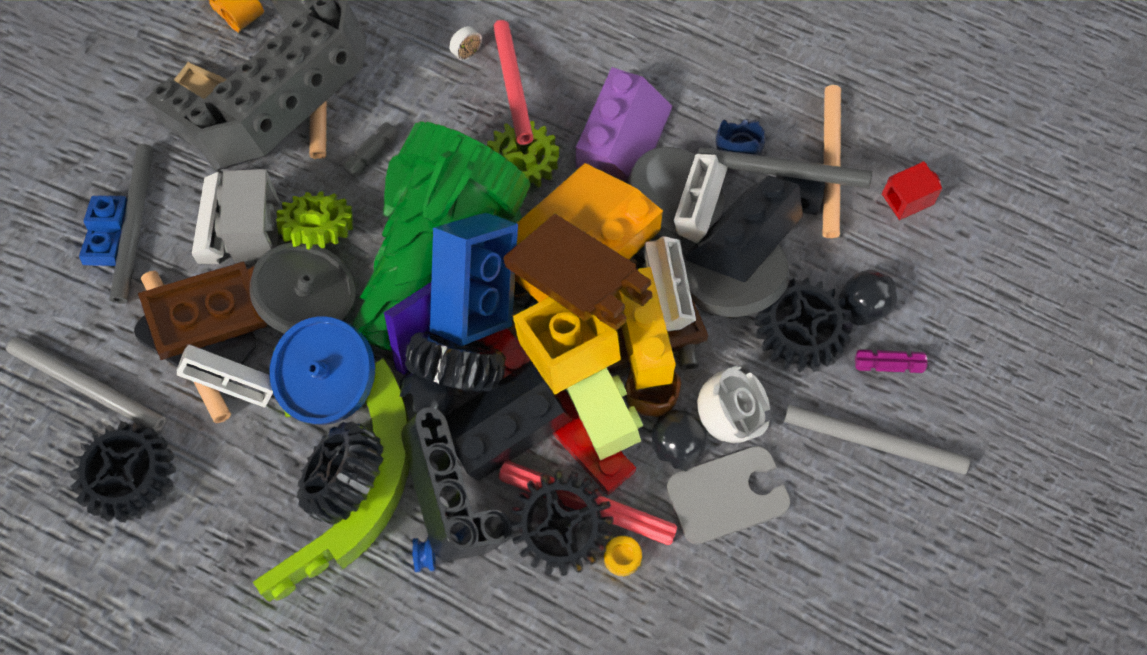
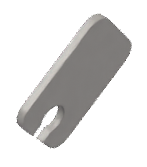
M759 446L751 447L687 469V472H678L670 477L667 484V494L682 532L689 542L696 545L705 544L776 519L787 512L790 506V498L784 484L773 488L766 495L754 493L748 484L749 477L752 474L776 470L777 467L768 450Z

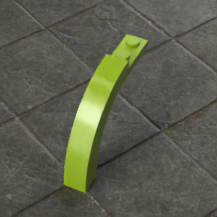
M383 358L375 363L374 383L365 401L370 412L373 432L377 437L381 438L380 444L384 447L381 454L383 463L378 468L380 475L375 478L374 487L369 490L367 500H363L359 504L358 511H352L347 520L342 519L339 523L334 524L321 536L253 581L260 595L268 602L274 599L279 601L289 596L296 589L295 584L307 576L312 578L328 568V562L335 558L342 569L346 568L376 540L397 508L409 473V464L401 437L402 429L409 422V417L403 397H400L398 384Z

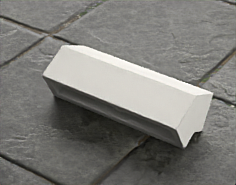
M695 155L674 218L678 234L697 244L707 234L728 168L718 162L717 155Z
M220 172L204 178L192 255L197 264H219L220 258L224 255V242L222 238L217 237L216 233L213 248L210 247L215 218L221 215V206L219 213L215 212L217 187L222 185L223 174Z
M662 236L656 241L645 242L643 251L646 268L651 267L667 331L680 330L696 321L680 240Z
M189 344L185 348L176 370L177 376L264 408L273 394L270 375ZM189 363L223 377L221 379L186 365ZM229 379L261 390L263 394L229 382Z

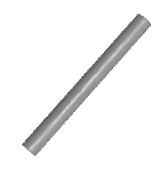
M15 337L8 343L6 350L9 354L128 419L141 423L145 428H153L157 433L164 427L166 422L164 416L24 340Z
M788 405L784 418L786 423L966 475L968 471L970 457L793 405Z

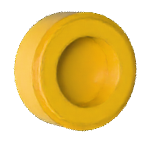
M617 536L607 543L604 563L611 573L617 576H628L639 568L642 560V550L636 540L629 536Z

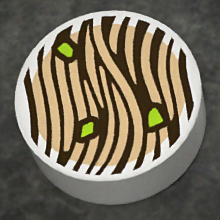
M463 27L453 35L450 41V51L459 60H468L478 52L482 43V37L472 27Z

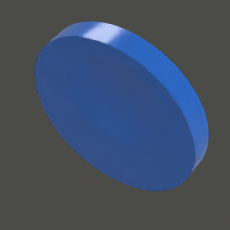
M325 316L308 318L292 326L276 345L270 363L271 388L279 405L295 419L318 425L341 422L358 411L368 398L375 377L374 355L364 335L353 325L345 321Z

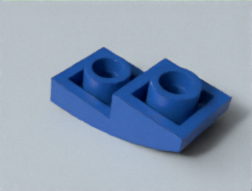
M91 196L83 220L87 233L79 254L83 265L115 266L127 203L126 196Z

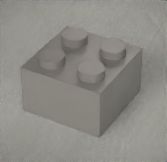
M266 169L223 171L222 185L217 187V200L219 206H221V215L215 218L216 235L218 238H222L227 254H231L235 264L244 261L246 266L256 265L257 261L266 252L279 246L280 234H278L276 212L281 210V202Z

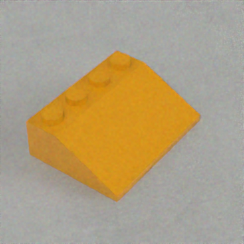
M584 163L517 222V245L555 213L629 260L645 245V242H649L660 232L663 210L637 188ZM515 274V281L538 302L549 298V296Z

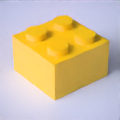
M549 297L513 315L520 345L554 394L621 360L617 332L601 322L594 314L587 321H584Z

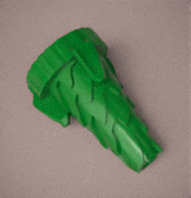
M420 121L414 124L399 154L393 156L388 165L383 215L388 218V221L382 232V236L385 239L376 255L374 272L360 296L365 301L352 324L364 335L368 343L384 351L392 352L384 312L432 281L433 227L485 212L514 223L522 219L520 208L531 185L529 184V179L525 177L526 175L517 166L490 147L454 129H449L432 122Z

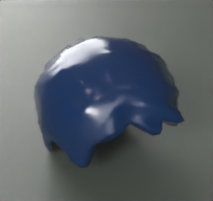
M724 119L715 137L716 148L718 150L761 155L765 147V130L762 129L759 121L756 122V120L749 122L748 119H744L737 125L736 123H728Z

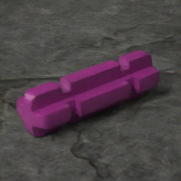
M859 349L855 354V367L859 371H871V368H875V371L905 372V369H909L910 373H923L927 369L928 364L927 354L917 351H911V355H908L906 351L877 350V353H873L872 350Z

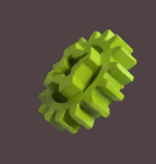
M531 121L533 141L527 145H520L516 141L514 128L505 123L504 133L495 130L493 132L494 141H488L487 146L499 154L502 153V156L512 162L526 175L525 177L529 179L530 183H534L538 188L541 187V178L551 180L552 170L558 169L559 146H556L555 136H547V127L545 126L538 130L535 129V121Z
M320 191L317 196H312L309 192H305V195L300 198L293 196V203L283 202L282 210H277L276 212L278 234H282L284 242L292 240L293 247L303 243L306 244V249H311L313 244H318L323 249L330 242L335 245L338 244V237L347 238L349 236L348 230H353L352 207L347 206L345 198L337 200V194L335 193L324 196V192Z

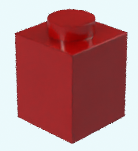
M925 161L890 176L882 195L900 221L934 205L943 187L938 175L931 171Z

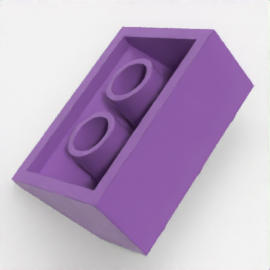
M611 67L577 143L576 169H579L586 163L627 183L628 175L637 160L646 152L656 148L671 113L672 105L644 77Z

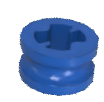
M429 537L424 542L420 541L419 538H413L412 550L415 573L421 572L423 568H428L430 572L435 571L436 555L431 548Z

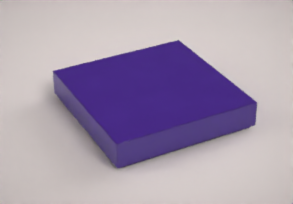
M431 282L384 312L395 369L403 375L409 372L405 366L407 358L405 354L411 337L418 332H430Z

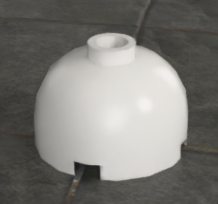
M738 366L725 369L710 377L701 388L697 400L698 413L704 427L716 439L729 443H740L763 435L769 426V421L764 422L765 411L770 410L769 400L764 387L752 373L745 375L742 371H739L741 367Z

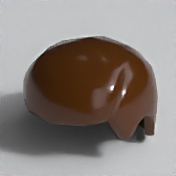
M630 369L624 386L627 392L624 399L629 407L634 406L637 413L643 416L661 417L675 407L679 398L681 379L674 370L671 384L636 390L632 370Z

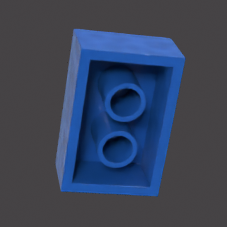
M485 212L433 227L431 333L463 346L512 327L515 273L505 267L503 257L517 246V223Z

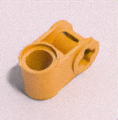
M209 0L212 9L224 18L236 32H240L264 14L263 6L259 0Z

